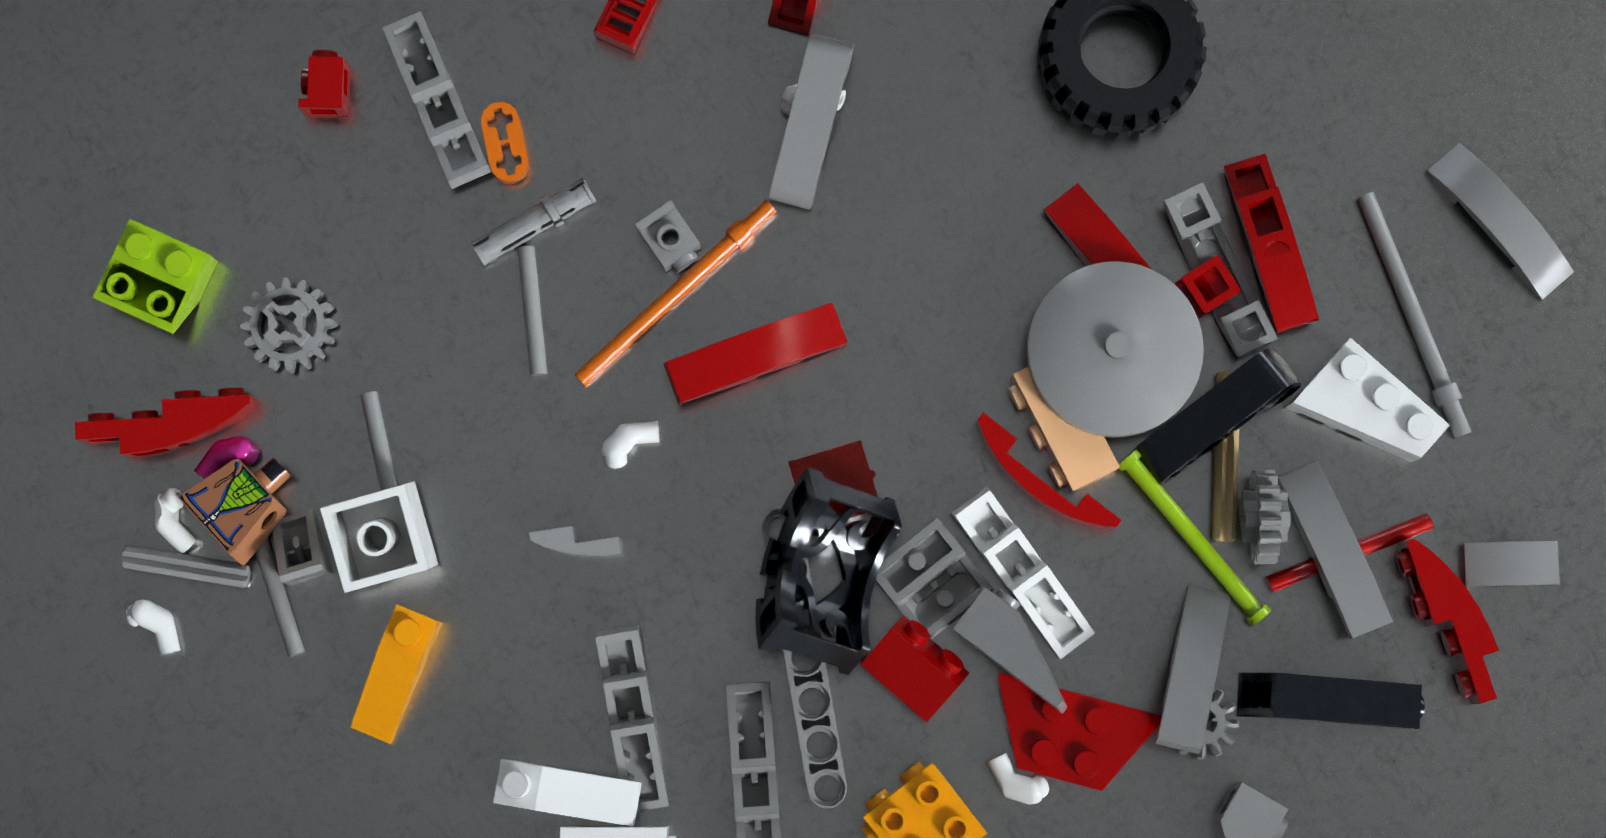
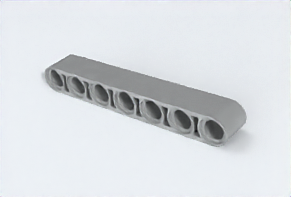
M782 507L771 510L762 522L765 549L767 548L769 538L777 540L770 534L769 526L775 518L786 517L779 514ZM802 558L800 563L802 574L808 579L812 587L808 559ZM797 586L795 599L801 598V594ZM806 626L794 628L808 634ZM783 649L807 791L815 805L821 808H833L844 800L847 794V782L826 663L817 660L812 669L800 670L793 665V652ZM810 688L819 690L825 698L823 709L816 714L804 712L799 705L801 694ZM824 732L830 736L832 749L827 756L817 758L808 752L807 740L811 734ZM825 775L835 777L840 784L838 796L831 801L819 799L814 791L816 781Z

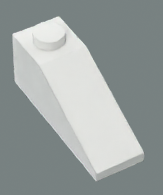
M501 759L493 803L634 827L642 783L534 763Z

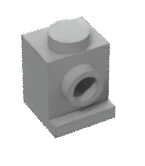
M671 200L635 224L637 232L666 273L673 268L677 272H681L698 260L699 257L696 253L702 249L701 243ZM674 231L678 234L679 239L674 245L663 243L662 237L666 232Z

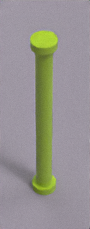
M1135 449L1118 463L1120 466L1119 470L1121 472L1126 470L1248 615L1245 620L1249 625L1253 626L1261 621L1271 611L1266 603L1260 604L1161 484L1159 485L1150 471L1140 461L1141 454L1138 450Z

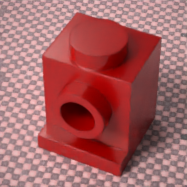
M312 51V56H309L308 69H302L301 93L302 95H307V99H298V108L305 116H348L349 65L344 57H338V52Z

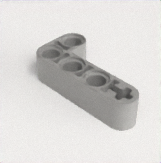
M815 32L811 34L768 199L811 210L855 43Z

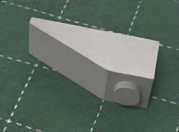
M984 587L954 626L953 630L1063 714L1067 705L1025 619L1017 611L1021 604L1001 588L994 594Z

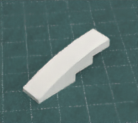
M987 487L951 513L1010 595L1021 604L1019 607L1060 660L1095 634L1048 565L1040 559L1019 527L1012 522Z

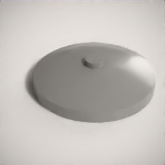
M1111 261L1096 263L1080 268L1065 276L1041 301L1031 321L1027 338V362L1031 379L1048 408L1072 427L1102 437L1134 436L1152 430L1167 421L1185 404L1192 394L1203 364L1202 330L1189 300L1175 284L1163 275L1147 267L1128 262Z

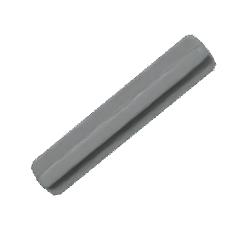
M131 545L124 546L121 556V566L126 569L240 588L248 586L251 576V567L246 564L242 566L240 563Z

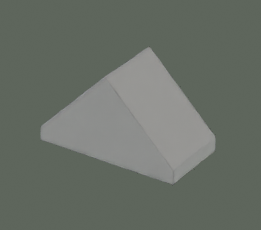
M314 509L283 517L273 530L278 575L281 583L292 586L333 573Z

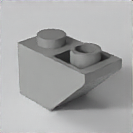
M1236 782L1215 818L1219 837L1281 838L1289 823L1284 818L1288 808L1243 782Z

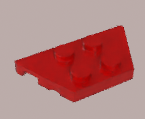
M1003 673L998 674L997 681L1000 687L1006 724L1010 734L1012 752L1017 769L1103 791L1160 725L1161 715L1059 688L1067 705L1066 710L1062 714L1013 676Z

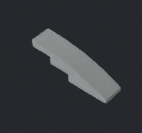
M419 11L382 27L451 189L490 173L489 165L422 12Z
M1318 460L1278 476L1281 490H1287L1289 509L1309 557H1313L1328 596L1333 598L1349 638L1353 639L1392 623L1393 620L1372 571Z
M1188 584L1170 663V673L1162 705L1163 711L1155 744L1200 754L1219 667L1231 599L1230 594Z
M635 625L595 632L619 779L642 783L637 812L669 806L639 626Z
M770 682L726 685L737 838H781Z

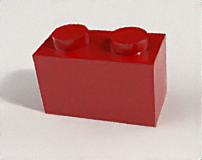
M904 615L860 664L926 723L969 674L964 668L962 660L954 652L948 649L943 650L930 638L928 630L922 624L915 620H909Z

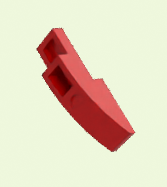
M1266 153L1224 166V172L1250 247L1251 257L1276 332H1283L1318 321L1319 316L1300 251Z
M244 388L218 389V396L201 397V391L197 390L174 392V399H162V417H158V411L156 410L131 412L132 419L115 420L114 413L88 414V421L75 422V440L85 444L119 442L120 455L127 458L172 452L200 443L238 423L257 408V399L250 394L244 395Z
M1415 538L1399 543L1401 552L1396 553L1397 564L1404 578L1410 577L1415 594L1410 595L1413 611L1418 620L1424 619L1426 626L1444 623L1446 630L1441 631V638L1449 656L1454 655L1460 672L1455 674V678L1462 697H1469L1471 704H1481L1497 699L1483 656L1497 652L1499 649L1478 604L1455 573L1430 549Z

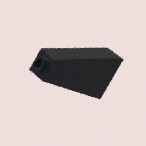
M1239 673L1237 716L1420 729V719L1424 714L1425 703L1421 695L1422 685L1288 673Z

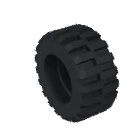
M1056 0L1045 18L1038 41L1039 50L1037 53V65L1042 71L1040 80L1045 92L1050 91L1053 96L1051 103L1059 112L1065 110L1071 115L1069 121L1079 128L1084 123L1093 127V134L1104 136L1107 131L1116 132L1117 138L1130 137L1132 132L1140 131L1141 134L1153 131L1161 122L1167 123L1191 96L1202 75L1201 69L1206 61L1207 47L1203 46L1206 32L1204 23L1197 22L1195 16L1198 9L1193 0H1188L1187 2L1185 0ZM1123 15L1137 19L1145 24L1154 33L1161 47V62L1156 74L1144 85L1128 89L1115 88L1096 79L1088 71L1081 58L1083 35L1094 21L1106 16Z

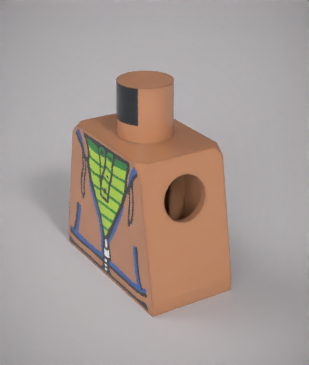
M274 457L255 474L240 459H235L182 493L178 498L226 552L244 566L285 516L286 508L272 493L286 482L291 475Z

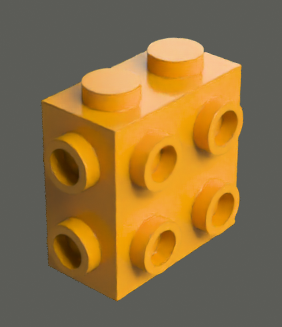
M920 761L899 776L904 784L889 794L884 788L864 804L869 811L862 817L868 824L861 830L867 838H982L987 834L932 762L926 767Z

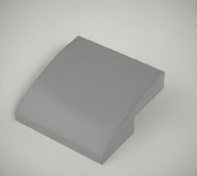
M936 518L885 558L875 580L902 616L904 615L909 620H915L922 624L928 630L931 639L960 618L984 587L993 592V587L968 558L964 549L939 518Z

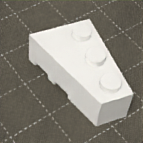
M1349 338L1340 345L1285 407L1293 412L1318 420L1330 428L1355 436L1365 443L1409 462L1422 458L1450 426L1352 338Z

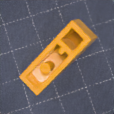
M396 604L378 646L350 728L392 744L442 627V622Z

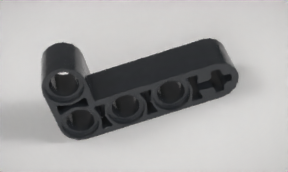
M1265 349L1249 359L1142 441L1135 448L1141 454L1139 459L1159 485L1161 484L1162 486L1183 472L1265 408H1272L1290 397L1302 386V383L1276 349Z

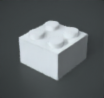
M415 481L320 508L344 593L425 571L438 565Z

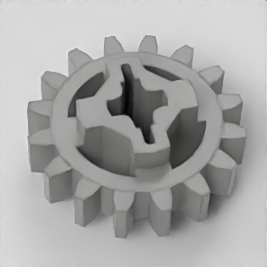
M288 277L283 278L282 288L279 289L269 281L266 283L268 293L265 296L255 291L252 293L254 300L257 302L256 306L243 307V311L251 317L250 322L240 324V329L252 334L251 337L244 341V345L249 349L259 348L254 355L258 362H262L270 357L269 368L271 370L277 371L281 363H284L286 371L294 373L296 363L298 362L309 370L312 368L310 357L313 355L321 359L326 357L321 349L323 343L334 345L335 340L327 334V329L337 327V322L334 319L326 318V315L334 309L333 305L330 302L319 304L324 293L317 288L308 294L309 283L305 280H301L297 288H293L292 281ZM284 298L300 299L296 300L292 305L279 306L275 303ZM315 312L317 328L313 337L310 335L309 321L314 317L313 313ZM279 313L282 317L292 320L297 327L296 330L302 334V337L299 338L294 333L291 334L286 330L284 331L285 328L281 324L282 321L276 317V314ZM265 314L268 317V331L262 336L261 323ZM290 345H299L303 348L298 352L289 354L278 352Z
M1254 469L1251 471V478L1249 479L1250 490L1242 491L1241 505L1239 506L1242 543H1249L1251 558L1254 559V564L1278 563V556H1280L1279 543L1288 542V530L1291 524L1287 490H1280L1276 469Z

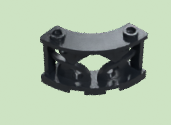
M807 467L794 485L779 513L786 516L778 539L769 538L760 571V575L767 577L764 599H756L755 622L758 648L771 653L781 648L837 666L839 673L849 675L857 664L865 659L870 650L868 618L874 583L882 561L892 542L898 537L902 524L894 499L889 497L881 499L825 479L821 471ZM830 501H833L845 507L836 514L828 504ZM857 510L872 515L869 522L857 520L849 523L846 527L844 526ZM868 522L863 534L860 535V528ZM812 532L813 536H820L812 545H807ZM832 543L841 569L842 581L831 593L816 603L814 592L808 579L799 571L802 558L813 557L821 553ZM797 586L800 591L801 598L795 599ZM806 626L808 634L794 628ZM820 628L827 637L836 638V643L823 639Z

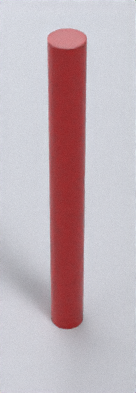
M1425 513L1357 541L1364 556L1432 530L1434 525L1429 514ZM1313 558L1266 576V582L1273 593L1316 576L1319 572Z

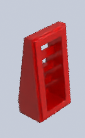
M608 0L594 28L595 37L634 54L659 0H647L645 4L636 0ZM620 4L640 12L638 18L636 19L618 11ZM613 18L632 26L630 33L611 25Z

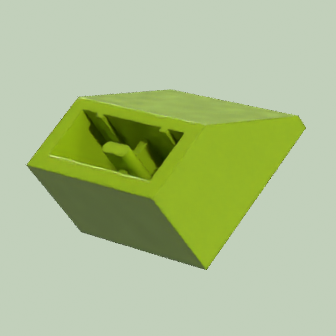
M129 219L92 298L174 334L201 300L218 261L206 252Z

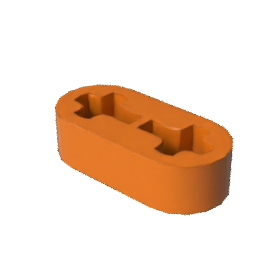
M494 102L484 109L481 116V128L489 166L494 177L499 182L506 185H515L522 182L530 170L521 120L516 109L511 104ZM503 112L507 119L513 118V122L506 124L508 138L503 140L500 139V134L496 127H489V123L496 121L495 114ZM510 147L511 154L515 160H521V164L515 166V173L512 175H508L504 168L498 169V164H502L505 160L503 148Z

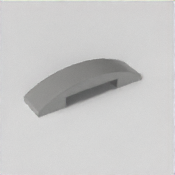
M1458 143L1426 171L1454 204L1458 201L1515 265L1512 270L1540 301L1574 273L1563 253L1527 207L1496 174L1462 144Z
M1199 183L1163 201L1165 209L1191 271L1218 254L1241 289L1240 293L1211 311L1236 356L1239 358L1277 340L1278 337L1260 299L1256 301L1220 226L1222 220L1204 183Z

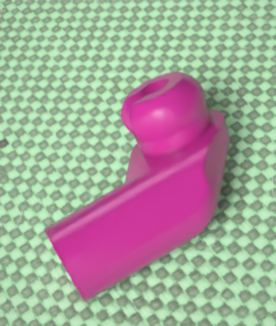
M243 436L220 439L211 446L193 471L205 479L222 468L226 463L235 459H240L246 466H250L256 461L259 451L257 446L250 443L249 438Z

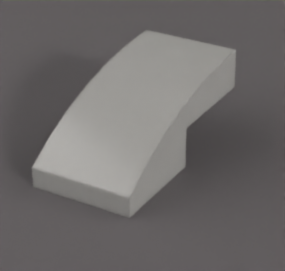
M573 526L529 532L532 543L560 554L583 558L624 557L622 542L619 537L578 543L576 529Z
M1558 541L1464 543L1466 587L1560 585Z

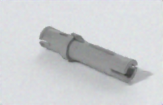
M580 178L569 187L550 197L548 194L540 198L542 202L536 204L531 209L503 223L486 235L471 241L483 265H488V263L494 261L499 256L513 250L554 225L557 228L564 225L565 222L563 220L597 202L584 178Z

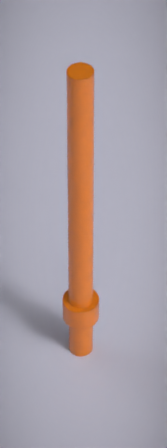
M765 199L741 222L737 219L725 230L727 235L575 372L574 375L586 387L738 247L742 250L755 239L753 234L777 213L775 208Z

